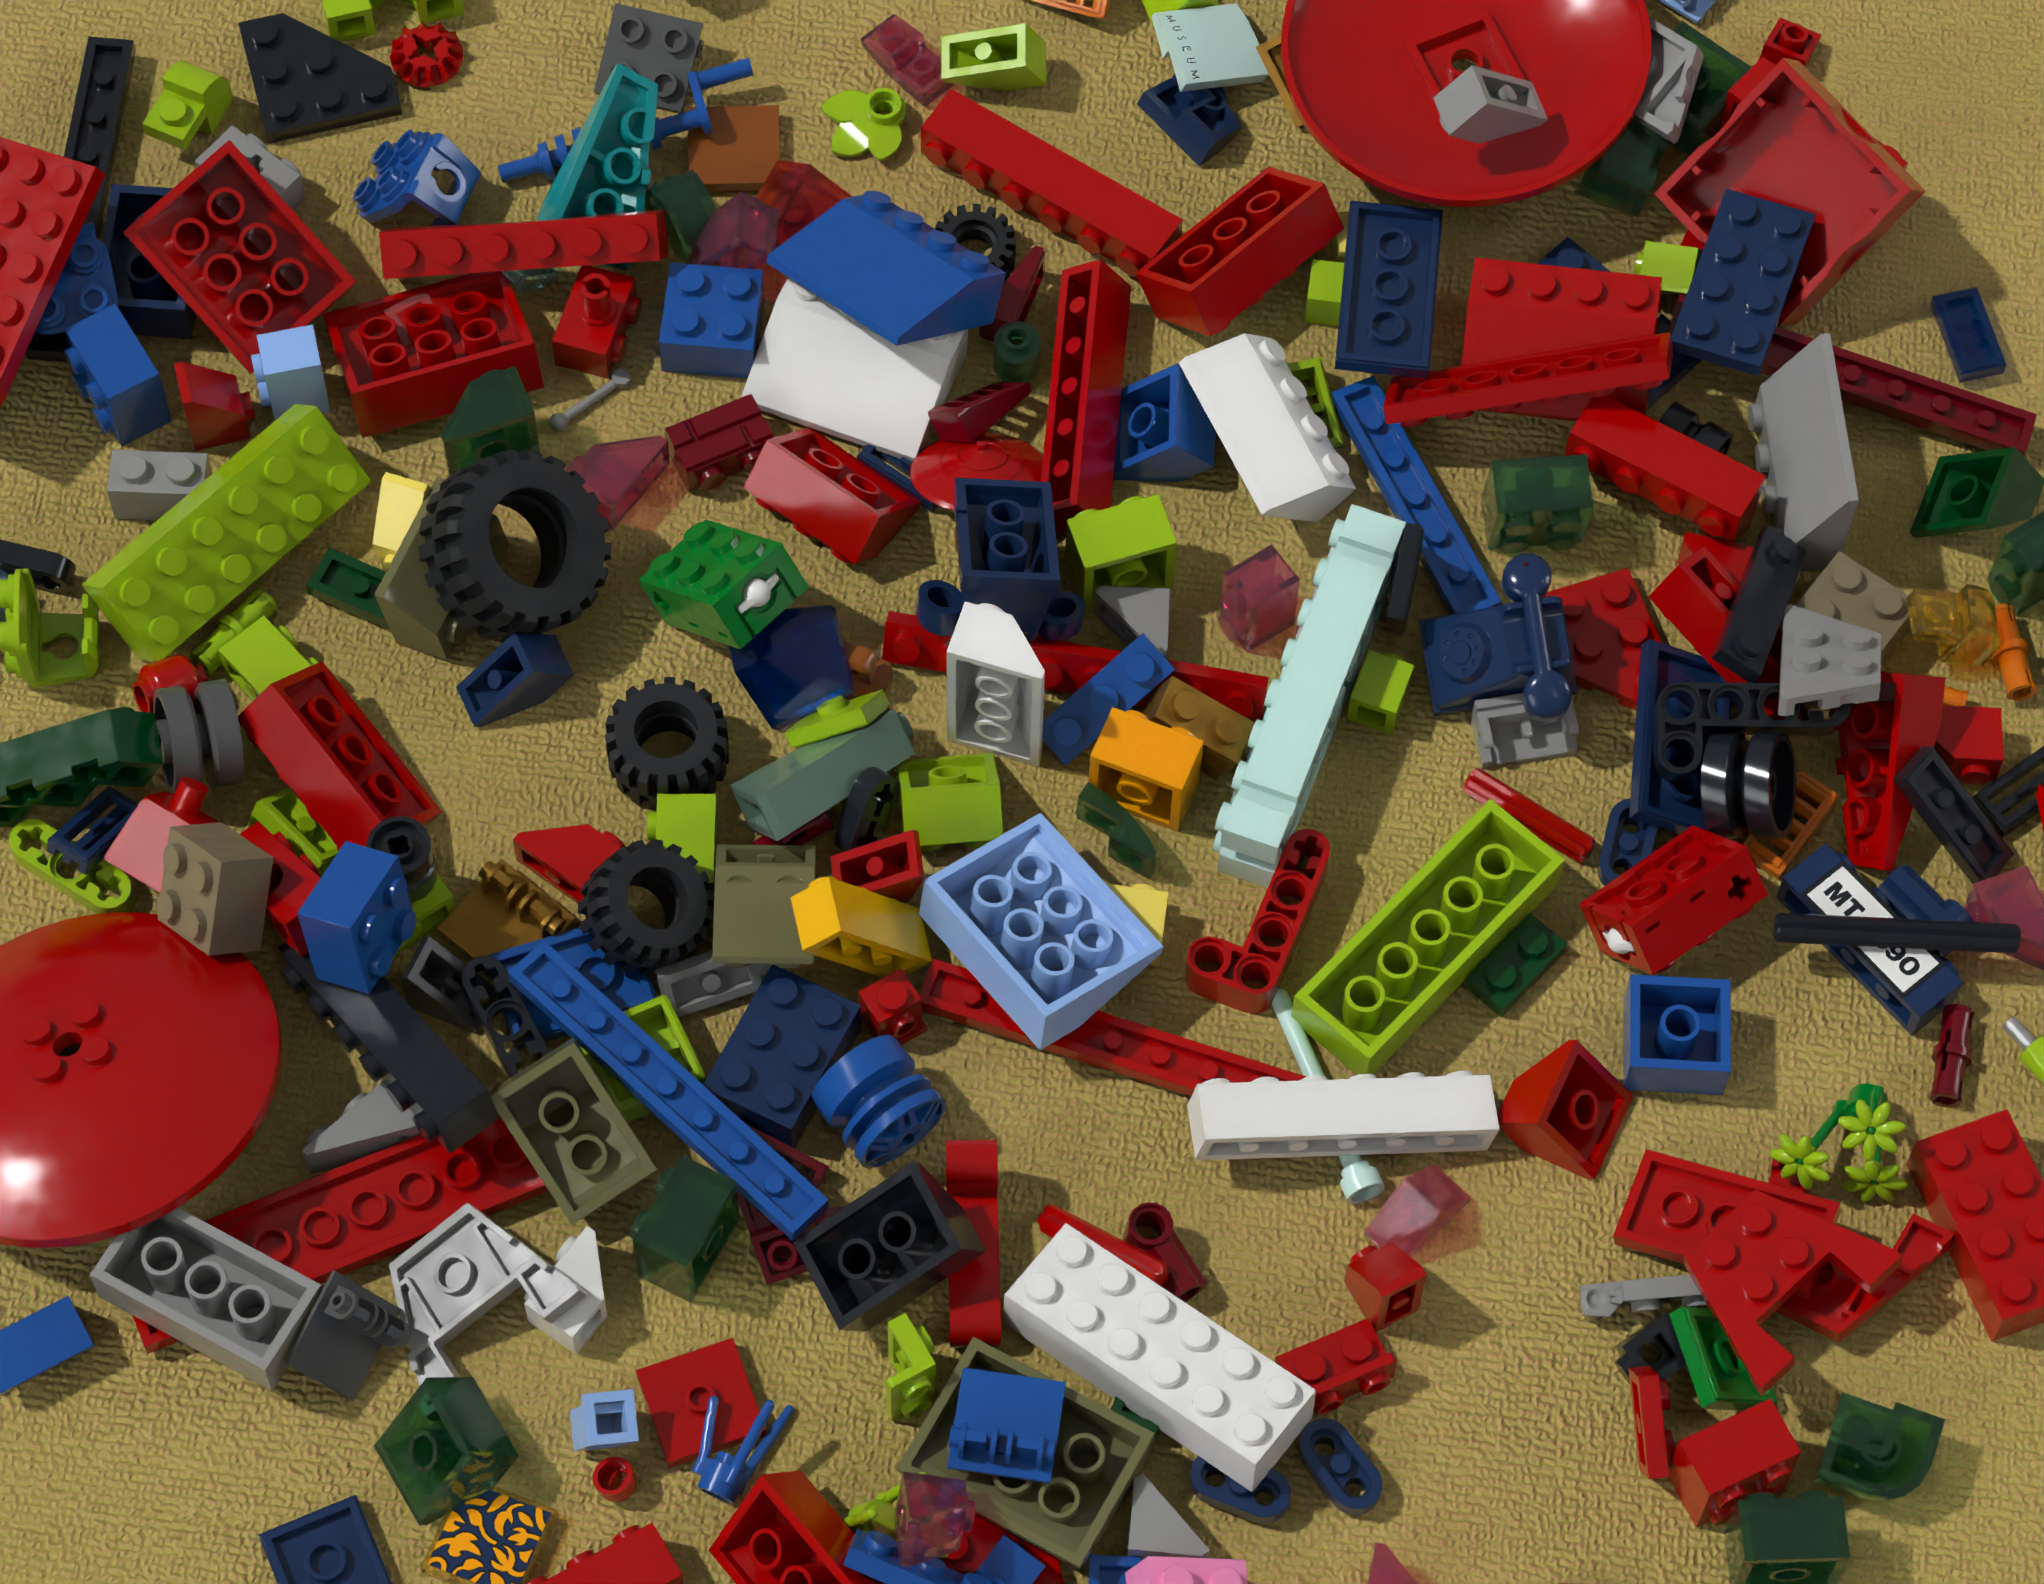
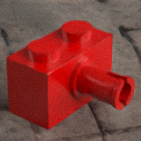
M588 265L580 267L552 339L555 365L606 379L609 378L614 363L620 364L623 361L628 343V338L625 336L629 324L636 325L642 309V298L637 297L634 277Z

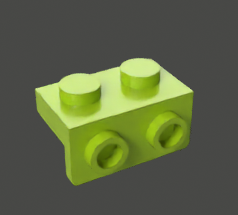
M904 1313L887 1322L888 1356L897 1371V1374L886 1380V1408L891 1421H896L903 1416L906 1419H913L926 1412L932 1406V1401L936 1399V1363L931 1356V1353L935 1352L933 1342L925 1328L921 1324L914 1327L907 1314Z

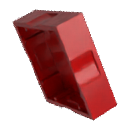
M1782 58L1738 104L1724 127L1715 136L1700 145L1654 194L1698 240L1705 244L1726 189L1816 214L1811 235L1779 320L1780 325H1796L1926 191L1798 60Z

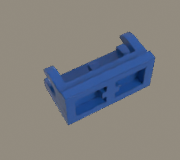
M69 1296L0 1330V1395L9 1392L10 1389L76 1355L94 1348V1344Z

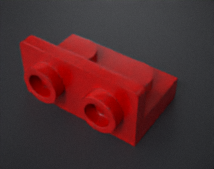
M1366 1318L1276 1357L1275 1363L1316 1390L1313 1412L1315 1411L1317 1415H1325L1339 1408L1344 1403V1399L1359 1392L1367 1396L1387 1387L1391 1382L1390 1379L1394 1377L1397 1361L1392 1352L1386 1354L1369 1318Z

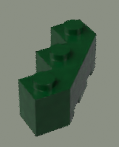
M129 707L108 709L0 743V827H15L33 804L79 808L98 784L143 788L163 765L155 713L135 711Z

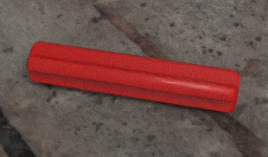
M1475 768L1467 777L1463 790L1472 798L1482 804L1492 799L1538 838L1577 862H1584L1591 854L1595 845V839L1591 835L1480 768Z
M1047 1205L1043 1213L1038 1217L1037 1223L1040 1225V1231L1052 1238L1067 1223L1161 1287L1169 1277L1170 1272L1167 1269L1166 1262L1056 1205Z

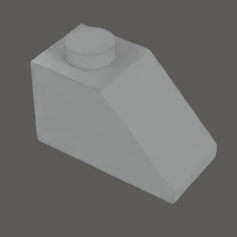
M1473 65L1433 97L1440 113V123L1448 135L1478 144L1540 126L1548 120L1532 82Z

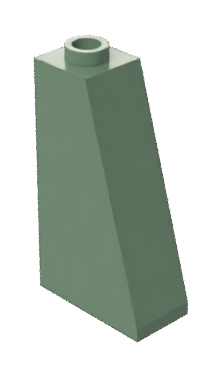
M887 708L867 726L802 746L729 786L749 828L778 841L848 797L856 778L867 768L878 767L887 772L914 755L915 752L909 741L914 737V734L902 712L896 713L895 710Z

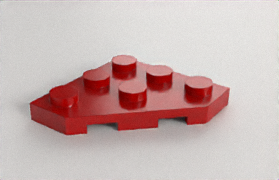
M1629 568L1547 592L1545 597L1558 596L1562 598L1577 686L1588 691L1595 688L1618 698L1619 704L1636 711L1641 645L1649 639L1662 642Z

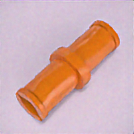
M2008 604L1992 606L1985 611L1984 619L1987 622L1994 646L1990 652L1994 664L2000 667L2006 688V696L2008 700L2013 699V701L2029 699L2037 693L2038 689L2034 683L2027 659L2031 653L2028 642L2021 638L2015 617V609L2012 605L2008 607Z

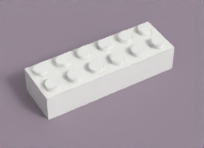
M1067 1223L1063 1225L1004 1294L1003 1324L1115 1399L1116 1396L1124 1401L1125 1407L1140 1417L1154 1422L1159 1426V1430L1251 1492L1255 1490L1312 1419L1316 1395L1314 1388Z

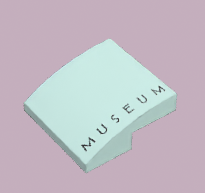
M1237 3L1157 12L1151 16L1162 57H1171L1180 92L1263 82L1269 75L1255 48L1259 45L1255 33Z

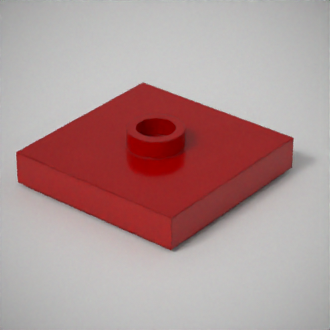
M733 1338L636 1370V1376L668 1468L698 1458L705 1415L711 1396H717L719 1399L711 1454L742 1444L759 1414L757 1403ZM764 1426V1428H763V1430H762V1432H761L759 1438L766 1435L765 1426Z

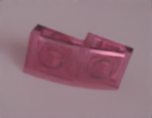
M895 14L891 15L860 39L862 46L878 65L899 86L925 107L955 85L944 82L941 79V57L926 47L924 35Z

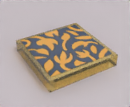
M462 1474L421 1565V1571L426 1575L450 1584H526L532 1579L559 1518V1512L557 1509Z

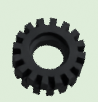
M964 204L957 207V216H954L949 210L944 214V223L941 221L937 222L935 229L953 235L957 243L969 239H979L989 243L992 247L991 253L987 255L989 263L1006 272L1004 282L1009 278L1010 270L1013 271L1015 267L1016 238L1013 225L1008 226V218L1003 213L996 219V209L988 206L986 213L981 212V204H973V211L967 212Z

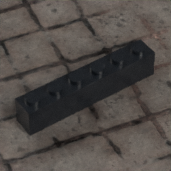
M286 942L278 947L286 966L280 970V973L290 989L296 995L304 991L308 996L306 1002L316 1018L322 1024L328 1020L331 1021L335 1026L332 1028V1031L342 1047L348 1053L355 1049L361 1055L359 1061L369 1077L374 1082H378L380 1079L385 1081L388 1085L385 1089L390 1099L401 1112L406 1111L408 1108L415 1115L412 1117L414 1124L429 1143L437 1139L450 1154L499 1119L488 1090L384 977H380L371 992L367 994L317 979L309 953L301 957Z

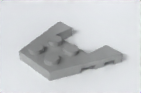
M469 1203L458 1209L388 1264L397 1306L401 1309L399 1316L401 1320L406 1322L410 1331L409 1343L411 1352L408 1353L411 1372L416 1373L420 1390V1395H417V1399L422 1413L431 1417L467 1390V1387L445 1353L443 1346L521 1285L542 1319L551 1324L587 1296L584 1289L477 1207Z

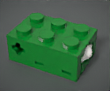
M706 519L690 527L685 532L684 539L671 551L654 559L650 564L649 570L638 579L641 587L666 624L740 650L753 639V635L761 632L793 603V598H798L809 588L782 543Z

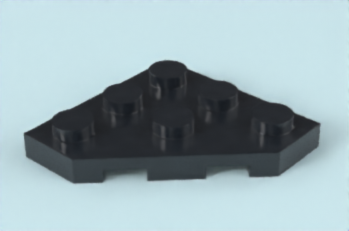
M284 13L238 23L268 144L402 114L401 103L390 66Z

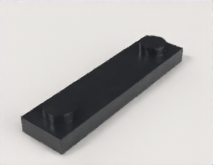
M1769 525L1758 535L1712 655V659L1748 683H1754L1762 674L1807 553L1805 549L1797 545L1793 540L1782 535Z

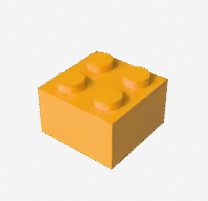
M1112 707L1090 755L1088 799L1178 832L1200 784L1204 741L1196 738L1192 732L1184 728H1168L1152 722L1141 712L1135 710L1122 711Z

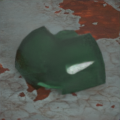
M1842 1392L1825 1446L1821 1452L1813 1483L1863 1501L1887 1503L1904 1497L1921 1485L1929 1471L1945 1419L1895 1402L1893 1409H1889Z

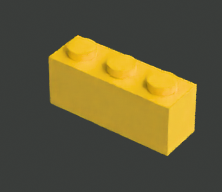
M830 876L813 880L809 883L807 889L790 897L802 951L883 978L900 968L907 975L932 962L923 920L919 915L920 908L905 904L895 898H888L868 891L866 888L845 883Z

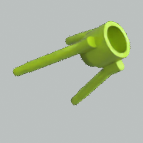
M923 1471L888 1491L878 1493L875 1500L855 1505L850 1510L848 1517L843 1519L854 1534L857 1529L867 1533L869 1531H878L893 1538L897 1542V1546L916 1554L918 1552H927L939 1558H946L949 1554V1551L944 1547L897 1538L894 1534L899 1518L892 1504L894 1500L927 1480L928 1476Z

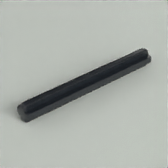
M1778 913L1773 921L1774 940L1783 943L2016 953L2021 944L2020 926L2009 923Z

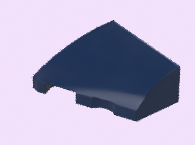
M1175 73L1172 78L1145 91L1137 103L1198 166L1220 152L1242 128L1235 112L1227 105V95L1223 87L1180 92Z

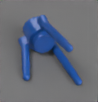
M711 1396L705 1415L699 1456L692 1469L693 1473L701 1476L697 1488L717 1499L735 1504L738 1495L743 1494L750 1477L794 1414L793 1406L788 1405L784 1408L747 1462L746 1460L775 1404L772 1400H767L764 1403L736 1456L718 1451L715 1459H712L710 1455L719 1399L717 1396Z

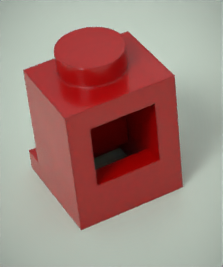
M901 968L858 992L862 1021L873 1038L889 1034L894 1036L903 1045L927 1031V1026L922 1020V999Z

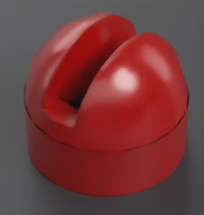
M606 1458L596 1466L593 1472L592 1479L595 1488L608 1501L620 1503L628 1500L636 1490V1473L630 1463L624 1458ZM622 1473H625L626 1476L623 1479L620 1487L616 1489L621 1481Z

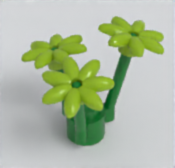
M1869 1083L1854 1086L1849 1093L1848 1100H1837L1835 1102L1833 1112L1811 1139L1809 1136L1804 1135L1796 1144L1788 1135L1780 1134L1779 1142L1782 1149H1772L1770 1155L1777 1162L1785 1164L1780 1174L1781 1177L1788 1179L1797 1174L1800 1184L1807 1190L1813 1186V1178L1817 1181L1828 1182L1830 1180L1829 1174L1819 1165L1827 1162L1829 1155L1824 1152H1818L1817 1149L1839 1123L1845 1129L1852 1131L1843 1140V1148L1850 1149L1863 1143V1154L1866 1159L1864 1170L1852 1166L1844 1168L1845 1174L1850 1180L1843 1182L1842 1189L1849 1192L1860 1191V1199L1864 1203L1872 1200L1875 1193L1885 1201H1893L1895 1198L1893 1190L1905 1189L1908 1187V1182L1895 1177L1899 1172L1898 1165L1893 1164L1885 1167L1881 1163V1150L1884 1149L1887 1152L1896 1153L1898 1146L1889 1135L1902 1132L1906 1125L1900 1121H1886L1890 1114L1891 1105L1888 1103V1097L1881 1086Z

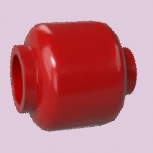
M172 655L146 664L141 668L138 673V680L133 683L134 699L140 712L153 713L154 690L182 685L193 703L197 684L208 681V678L201 665H193L184 655Z

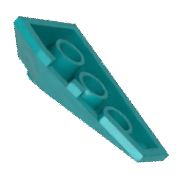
M620 63L614 66L551 185L536 220L645 210L646 187L650 185L651 170L648 169L650 141L654 139L658 84ZM632 262L602 265L627 270Z

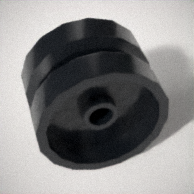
M1740 731L1713 732L1709 736L1704 750L1701 769V801L1707 830L1727 839H1740L1749 828L1753 837L1758 839H1784L1789 834L1793 822L1797 787L1796 762L1793 746L1788 734L1782 731H1758L1749 742L1745 734Z

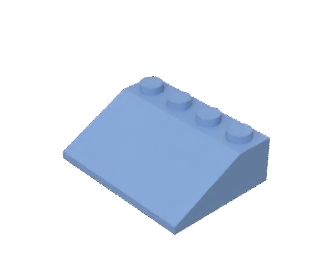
M1042 813L1037 814L923 880L919 909L921 918L1039 1050L1044 1049L1079 1028L1163 952L1164 946Z

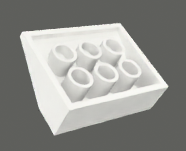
M788 277L775 302L741 397L752 394L761 411L862 446H875L876 451L899 459L905 457L912 462L924 446L933 427L928 411L945 402L967 356L968 329L896 346Z

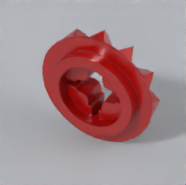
M421 21L418 27L411 30L404 27L402 35L398 39H392L390 60L394 72L406 83L418 87H433L449 81L456 75L463 62V48L455 31L449 32L441 22L436 26H427ZM417 46H423L427 50L434 48L436 62L426 55L419 56Z

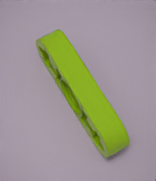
M37 819L21 821L11 830L9 846L15 861L23 868L96 914L128 912L132 908L135 900L134 890L129 877L120 869L102 860L87 875L82 873L73 879L63 878L58 874V869L64 862L62 861L63 854L61 852H58L56 855L51 854L47 861L45 853L36 847H30L26 851L23 844L26 839L34 842L40 837L42 846L46 851L48 838L58 830ZM95 876L99 885L107 890L112 891L118 886L121 896L119 898L109 896L104 901L101 890L93 884Z

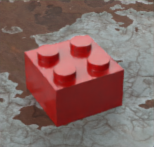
M1770 1398L1679 1440L1669 1466L1668 1478L1695 1527H1699L1709 1521L1712 1522L1713 1526H1718L1736 1517L1741 1512L1739 1507L1754 1500H1757L1758 1504L1762 1505L1781 1496L1786 1491L1785 1486L1789 1478L1794 1474L1793 1470L1801 1451Z

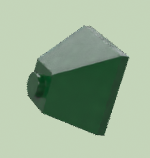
M2016 447L1941 456L1938 459L1909 533L1914 538L1988 530L2031 519L2044 486V478Z

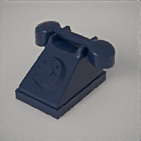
M955 478L953 497L961 592L955 586L941 580H930L920 585L915 612L920 625L928 632L938 636L953 635L964 602L966 601L976 605L981 603L992 604L1001 608L1005 613L1013 615L1021 631L1028 633L1029 642L1035 641L1038 634L1048 641H1063L1076 635L1082 628L1086 604L1078 594L1069 591H1059L1060 573L1051 482Z
M1523 553L1514 556L1506 564L1502 575V587L1505 594L1514 602L1465 613L1418 620L1433 717L1473 711L1475 700L1523 693L1522 702L1525 711L1536 721L1552 723L1560 720L1567 713L1572 701V695H1576L1578 690L1562 598L1558 596L1545 597L1551 585L1552 572L1548 563L1542 557Z

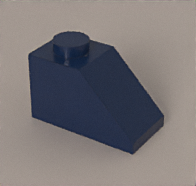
M514 632L459 683L456 688L474 727H482L545 702L574 674L556 635Z

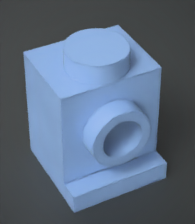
M633 1389L582 1394V1405L569 1410L574 1452L624 1447L639 1441Z

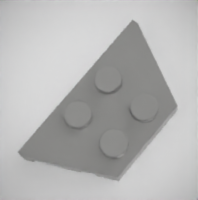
M1649 17L1652 35L1651 63L1647 85L1633 119L1675 144L1679 140L1704 54L1696 44Z
M1787 604L1782 625L1778 715H1794L1795 704L1818 700V706L1821 710L1840 707L1847 703L1859 704L1879 700L1881 684V634Z

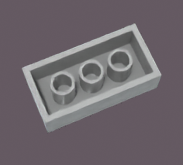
M180 1208L151 1223L115 1236L90 1273L100 1298L270 1391L274 1390L289 1367L284 1362L323 1290L321 1284Z

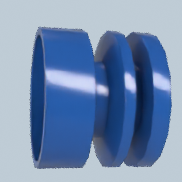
M889 1034L874 1037L845 1054L821 1077L811 1094L812 1103L828 1124L835 1129L845 1128L842 1134L843 1143L847 1148L854 1150L857 1161L862 1167L867 1169L885 1165L913 1148L935 1127L946 1110V1100L938 1091L931 1089L930 1080L922 1074L912 1075L915 1070V1061L899 1041Z

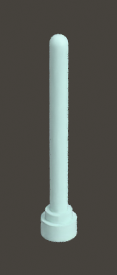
M1277 989L1271 1004L1302 1075L1306 1077L1312 1075L1325 1076L1305 1030L1291 1017L1293 1003L1288 992L1284 989ZM1360 1155L1339 1156L1344 1168L1341 1171L1343 1179L1340 1181V1186L1349 1204L1361 1203L1375 1198L1383 1192L1385 1186L1376 1167L1370 1166L1369 1162L1362 1160Z

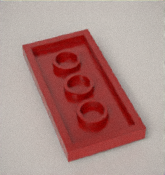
M1646 1149L1613 1237L1615 1245L1684 1264V1255L1754 1190H1758L1834 1224H1837L1841 1213L1840 1203ZM1820 1269L1793 1295L1810 1299Z

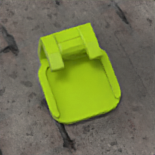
M29 568L15 569V573L9 574L7 579H0V608H5L6 622H0V652L5 651L6 673L16 674L17 678H23L24 682H28L29 686L34 688L53 686L93 677L99 667V607L90 595L82 594L83 615L42 613L39 610L38 596ZM60 637H71L77 641L78 649L71 657L62 659L53 656L51 652H43L44 645H52Z

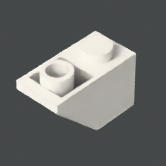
M586 1226L577 1238L571 1236L564 1242L556 1255L557 1263L554 1266L584 1289L587 1296L552 1324L542 1319L528 1294L525 1293L524 1300H526L524 1306L528 1322L575 1355H577L607 1317L596 1233L589 1226Z

